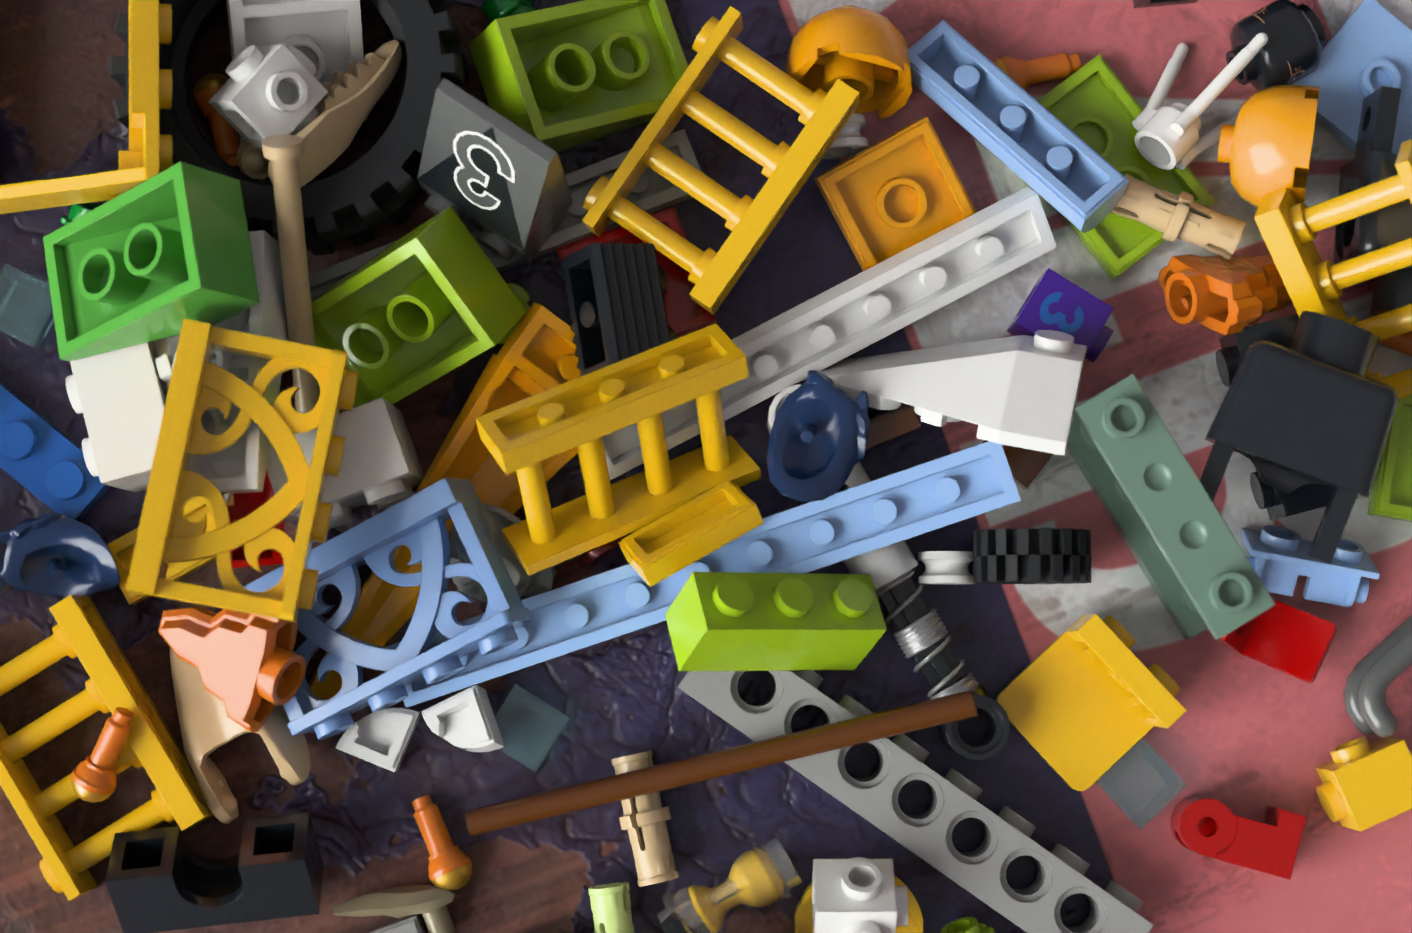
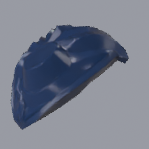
M810 370L807 373V381L787 396L777 411L770 432L767 452L769 481L782 496L802 502L820 501L835 494L844 485L854 466L866 457L867 434L871 425L867 414L869 398L866 391L862 390L856 398H851L845 390L837 387L830 377L817 370Z
M55 512L43 514L38 518H26L18 523L16 527L0 532V543H6L2 563L0 564V594L16 589L46 596L92 595L113 591L120 582L117 564L108 545L88 524Z

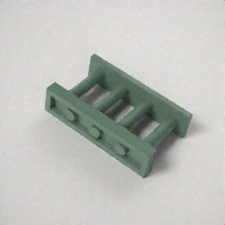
M1131 374L1074 409V420L1066 448L1184 639H1191L1209 628L1215 640H1219L1276 605L1134 374Z

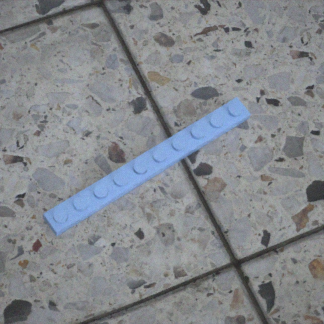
M988 441L835 493L824 500L812 501L762 518L763 524L651 587L630 564L521 600L524 608L528 609L533 620L515 630L519 638L518 641L486 656L482 655L480 649L460 658L463 669L438 682L427 684L423 677L407 685L405 689L409 696L403 700L405 707L407 708L665 621V613L693 572L808 573L1019 502L1021 499L1002 444ZM484 613L462 620L460 623L464 625L474 624L483 617ZM437 629L427 651L449 640V638ZM400 642L386 647L397 648Z

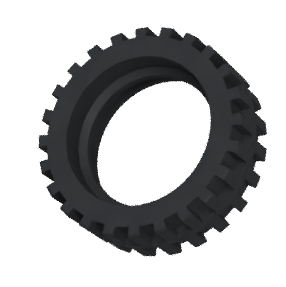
M159 0V3L172 5L171 45L159 44V69H172L171 110L159 109V134L172 135V166L179 162H184L240 180L248 231L265 230L279 242L273 184L260 179H252L222 160L211 149L200 133L189 103L187 85L194 53L206 30L216 17L227 8L226 0ZM367 0L385 20L394 40H397L401 46V87L395 113L385 133L363 157L337 174L322 180L309 182L301 187L306 248L314 256L334 254L332 244L351 239L359 247L375 240L371 232L373 228L389 219L398 227L411 217L406 206L420 192L426 195L417 181V175L436 88L445 78L465 91V80L470 79L467 59L459 39L461 36L445 0ZM119 12L113 31L126 43L124 56H110L109 76L122 87L123 98L115 99L112 102L117 120L129 130V15Z

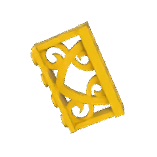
M183 318L126 590L144 595L292 622L297 621L299 608L312 610L319 577V570L308 568L313 541L319 543L326 542L333 507L332 503L321 501L326 475L339 477L346 444V437L335 435L339 410L352 411L359 380V371L348 369V352L214 327L209 323ZM214 349L270 360L259 372L252 387L237 376L211 363ZM290 369L308 371L315 377L320 386L318 402L307 413L297 412L291 405V399L300 390V387L289 388L280 393L274 401L273 407L263 396L273 379ZM232 403L241 409L234 423L224 433L212 435L204 430L202 418L206 411L218 409L223 412L224 420L226 421L231 412ZM253 420L276 450L285 469L288 482L260 508L237 522L230 524L228 507L219 490L202 475L188 470L191 455H211L224 451L245 434ZM318 428L309 469L301 447L293 434L308 433ZM193 497H204L209 500L215 515L216 530L205 533L207 528L205 514L198 522H189L184 518L183 508L188 500ZM302 504L294 543L286 533L275 527ZM244 546V555L247 562L258 572H261L258 564L261 553L266 550L280 552L284 560V573L281 580L274 587L263 592H253L246 589L237 580L233 572L231 551ZM217 556L218 573L224 590L166 580L168 564Z

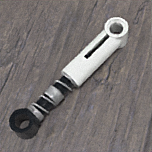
M796 384L784 388L773 399L767 416L769 435L777 411L787 396L801 385ZM860 462L854 466L847 481L842 486L843 490L871 481ZM905 540L844 560L843 562L850 574H870L877 598L880 599L889 615L885 622L894 624L897 629L893 637H896V641L899 642L898 645L904 650L905 658L912 657L916 666L913 672L922 673L931 689L927 695L930 697V700L972 690L976 708L981 709L987 715L990 723L989 732L980 743L974 745L966 744L959 736L958 721L939 725L942 741L951 751L970 760H985L994 757L1004 748L1009 738L1010 722L1007 713L997 701L991 699L984 685H979L978 681H975V677H972L973 673H965L962 668L965 664V659L956 657L950 647L951 634H948V630L945 629L946 626L943 625L944 622L941 621V617H938L937 609L928 608L920 594L923 585L915 584L911 578L914 574V570L911 569L918 566V563Z

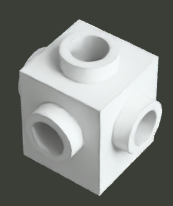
M284 44L259 46L258 48L255 45H251L231 61L226 69V73L230 76L229 80L208 102L253 148H262V141L265 138L283 134L296 135L314 121L318 116V111L314 107L328 91L314 77L317 73L315 65L297 48L290 45L285 47Z
M864 857L813 859L811 900L813 933H895L896 926L908 925L907 886H895L893 859H867Z

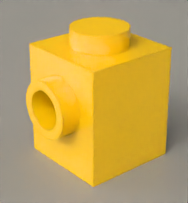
M1359 737L1331 749L1329 752L1333 760L1315 767L1322 782V785L1316 787L1319 801L1331 821H1340L1342 827L1361 832L1412 809V756L1404 739L1382 737L1369 743L1366 737Z

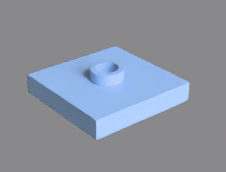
M1363 0L1321 50L1322 58L1318 68L1292 85L1320 87L1315 120L1354 152L1356 150L1363 99L1381 86L1401 89L1391 152L1398 154L1401 143L1412 139V30L1377 1Z

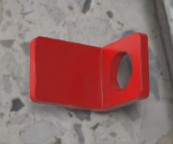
M1273 599L1276 604L1275 606L1219 639L1235 653L1306 683H1312L1337 633V628L1332 622Z

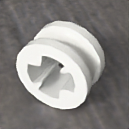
M853 113L822 159L853 156L869 147L868 139L860 134V130L866 125L864 115Z
M973 551L918 552V560L925 565V572L918 576V584H976L974 583V575L969 572V564L974 560Z

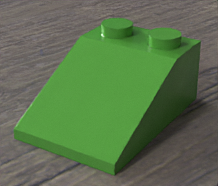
M179 162L43 237L59 359L74 361L179 335L183 318L209 323L214 326L260 303L240 180L194 165Z

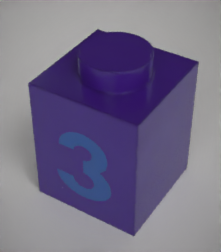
M1048 268L1036 282L1007 329V332L1014 336L1028 335L1033 337L1038 330H1054L1067 333L1074 337V344L1087 346L1085 358L1093 363L1106 346L1114 331L1105 325L1114 308Z

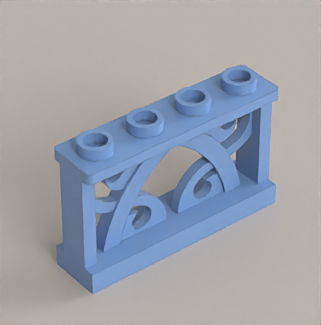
M443 478L311 550L308 568L319 570V577L312 610L299 608L297 629L308 639L300 645L295 653L305 659L307 668L310 658L319 648L327 651L329 654L321 660L318 667V680L323 682L327 674L334 670L342 677V686L340 691L329 700L321 699L312 694L304 676L297 693L289 702L283 705L290 721L287 725L292 736L315 732L318 740H323L339 734L355 724L351 714L367 706H370L374 713L403 701L409 696L405 689L407 685L423 677L427 684H432L463 669L460 658L477 649H480L482 655L486 656L519 640L515 630L533 620L528 609L524 608L479 511L477 504L480 501L470 479ZM452 519L472 563L450 564L449 540L445 521ZM400 546H407L411 551V560L407 565L422 563V572L408 574L398 571L393 559L396 550ZM365 564L379 578L390 584L403 587L420 586L418 601L411 623L397 648L375 645L341 630L352 618L358 606L361 584L357 568ZM284 565L244 587L253 592H263L271 589L281 580L284 573ZM464 576L477 581L483 586L487 595V608L483 617L478 622L464 625L458 621L456 616L457 606L464 601L473 603L474 600L464 592H447L450 578ZM332 584L340 590L342 600L337 611L327 620L322 615L331 611L335 605L329 606L324 603L322 591L326 586ZM437 629L449 638V640L427 651ZM362 667L387 671L363 684Z

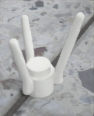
M1258 33L1189 106L1182 103H1173L1170 107H1162L1189 50L1188 45L1185 43H1180L1176 47L1146 108L1132 122L1133 127L1138 131L1134 137L1135 145L1148 162L1164 170H1170L1174 167L1184 170L1197 155L1219 142L1222 124L1235 125L1238 114L1199 137L1198 131L1201 129L1199 116L1268 42L1267 34Z

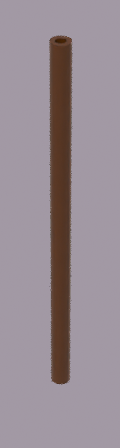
M972 690L470 809L466 811V824L469 833L474 836L976 717L978 712Z

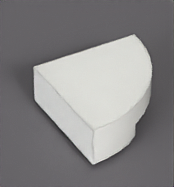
M474 685L421 711L431 731L455 747L470 752H490L505 747L486 689L478 685Z
M394 707L372 712L346 730L340 738L336 749L392 772H397L421 716V711Z

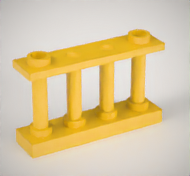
M732 6L728 8L721 20L712 16L705 23L692 45V49L697 52L695 58L612 178L609 179L604 175L601 176L590 189L582 204V208L588 211L582 221L597 236L600 237L609 222L613 220L646 244H653L655 250L689 272L688 280L695 284L689 295L696 304L712 315H715L859 106L860 96L858 91L839 78L828 93L820 88L813 92L736 40L743 30L741 12ZM720 61L800 114L798 121L804 124L805 127L792 146H789L784 141L776 145L700 93V90ZM684 114L763 167L761 174L766 176L768 180L755 199H752L747 194L742 199L663 146ZM647 167L727 220L725 227L732 232L718 253L711 248H708L705 252L626 199Z
M1412 139L1401 143L1395 163L1399 173L1397 175L1307 207L1303 202L1296 204L1288 188L1263 195L1254 219L1299 318L1303 311L1316 312L1372 332L1380 337V341L1412 331V303L1359 321L1355 316L1347 318L1338 298L1342 296V289L1411 266L1412 237L1337 264H1333L1330 260L1322 262L1313 242L1317 238L1318 231L1410 199L1412 203ZM1369 367L1366 376L1392 386L1398 393L1399 399L1412 395V368L1384 377L1381 372L1372 373Z
M716 323L476 418L480 439L506 475L515 471L517 473L526 519L501 529L503 540L528 576L635 532L727 480H731L740 488L762 478L760 467L731 435L726 436L720 389L748 378L749 374L746 355ZM695 399L702 447L669 460L662 412ZM637 423L644 471L611 484L602 437ZM577 447L586 495L551 509L542 460Z
M72 594L49 608L58 623L52 627L53 634L0 666V697L66 656L71 659L78 657L90 679L85 681V690L12 735L8 736L0 722V786L43 856L39 865L45 880L57 893L64 892L69 901L98 888L88 868L111 855L115 833L151 830L164 821H167L169 824L177 822L181 831L201 824L213 816L204 800L190 763L91 598L85 595ZM116 707L126 708L134 713V717L131 722L132 730L116 763V774L118 775L132 765L137 769L144 767L156 789L151 791V800L74 847L55 815L56 812L79 799L71 787L72 773L41 791L22 758L98 711L104 714L111 712L113 715Z

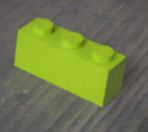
M693 572L665 613L679 671L855 670L887 631L870 574Z

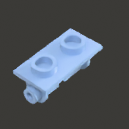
M1266 525L1263 526L1262 531L1247 528L1241 529L1240 534L1250 554V557H1246L1270 593L1292 597L1298 575L1307 576L1303 591L1304 599L1350 608L1354 602L1364 604L1367 599L1369 581L1361 577L1379 579L1380 573L1367 551H1364L1363 546L1354 541L1340 538L1331 563H1327L1307 555L1312 541L1301 539L1297 532L1288 528Z

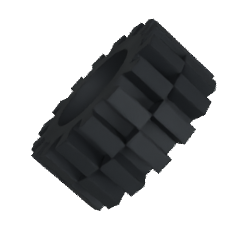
M1072 528L973 531L974 583H1091V530Z

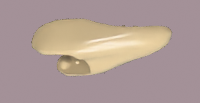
M397 40L384 43L374 52L366 54L364 61L361 63L355 61L348 63L346 73L341 71L334 72L333 83L326 81L321 83L328 93L314 107L318 111V116L296 134V136L303 139L304 155L298 158L301 187L332 164L349 147L368 114L391 85L402 60V50ZM244 139L236 155L237 164L241 172L252 179L269 177L273 184L271 160L264 158L262 148H253Z
M170 648L171 673L184 750L211 813L220 822L228 824L239 816L238 802L233 796L225 777L208 755L218 747L250 731L226 716L225 703L205 690L200 670L179 659ZM276 705L275 710L266 719L261 729L254 733L260 734L279 768L281 777L296 786L308 778L311 766L310 752L305 735L292 736L287 725L290 721L283 705Z

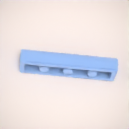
M942 20L908 49L912 70V83L1081 232L1086 233L1095 228L1115 208L1124 195L1129 180L947 22Z

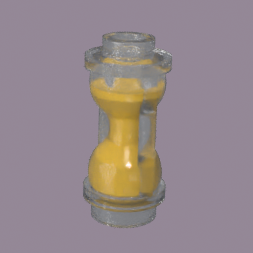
M778 837L765 844L759 839L752 843L754 849L742 853L734 861L725 882L716 887L689 885L680 889L675 894L669 891L662 895L666 909L657 913L660 923H662L675 910L698 933H718L722 927L725 915L731 908L737 905L764 907L774 903L780 896L785 901L792 896L790 889L801 884L803 881Z

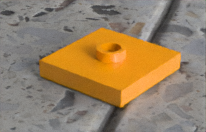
M922 116L814 177L862 271L977 213L928 116Z

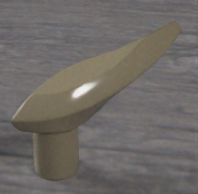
M410 885L388 888L353 898L333 907V915L369 917L386 915L399 919L409 915L422 914L429 933H456L454 923L447 908V904L451 903L454 899V893L436 886Z

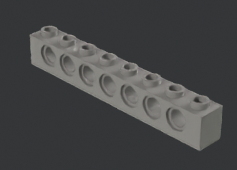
M813 670L768 671L774 679L775 689L772 697L760 705L748 704L738 694V680L745 671H688L678 685L679 689L753 741L792 733V716L797 709L805 705L820 707L826 715L827 724L873 714V712L847 694L837 704L817 690L824 678ZM904 734L895 735L891 741L883 738L867 742L874 745L877 749L879 765L876 771L866 778L852 777L845 769V755L852 746L785 762L1027 933H1149L1153 927L1152 923L1137 914L1144 904L1143 901L1112 880L1105 890L1083 876L1090 864L1060 843L1056 844L1051 853L1030 839L1037 827L1005 805L998 815L977 802V799L983 792L980 787L952 768L945 778L923 764L930 752ZM913 780L925 781L932 792V800L929 807L918 815L903 813L898 804V795L901 788ZM965 818L979 819L985 831L982 844L971 852L956 850L952 842L954 827ZM1019 856H1032L1037 864V876L1034 882L1024 889L1010 888L1006 880V870L1010 862ZM1073 894H1086L1090 902V913L1087 919L1077 926L1064 925L1060 917V909L1064 900Z

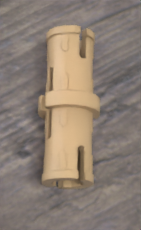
M1125 174V177L1129 180L1127 189L1111 213L1133 219L1163 232L1161 238L1170 242H1174L1178 238L1230 260L1242 236L1246 221L1219 213L1193 201L1194 195L1181 191L1179 195L1149 185L1129 174Z
M652 750L611 759L616 775L654 766ZM655 792L621 800L624 816L619 817L621 830H628L638 876V886H647L679 878L666 825V820L671 819L669 806L662 807L660 793Z

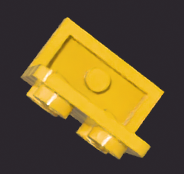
M1082 614L1001 690L995 699L1006 711L1012 726L1066 784L1077 791H1085L1090 788L1154 726L1168 729L1187 711L1175 698L1181 691L1176 682L1154 662L1149 667H1145L1130 651V648L1136 643L1134 638L1111 615H1107L1101 620L1097 614Z

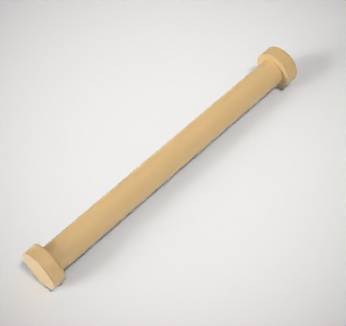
M289 134L274 135L262 141L264 158L271 160L288 338L290 342L316 347L298 158L304 155L303 139ZM292 369L293 387H300V390L294 394L296 411L300 413L310 412L317 404L320 396L318 381L308 371Z

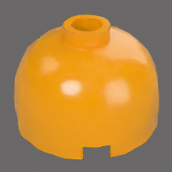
M845 5L813 16L800 27L788 50L785 73L813 92L820 88L828 93L839 78L860 93L859 106L854 113H870L878 110V120L889 117L906 105L912 93V70L905 38L887 17L869 9Z
M1304 85L1268 87L1255 92L1241 105L1235 125L1222 124L1217 162L1230 163L1231 185L1243 200L1258 208L1263 195L1284 188H1288L1296 204L1304 203L1320 87Z

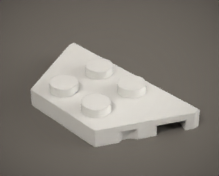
M226 0L232 60L251 45H255L257 48L259 46L284 44L285 47L290 45L300 50L315 65L317 73L314 77L320 83L323 81L333 83L334 72L341 71L346 73L348 63L352 61L361 63L364 61L360 0ZM239 134L240 145H241V143L243 142L244 138Z

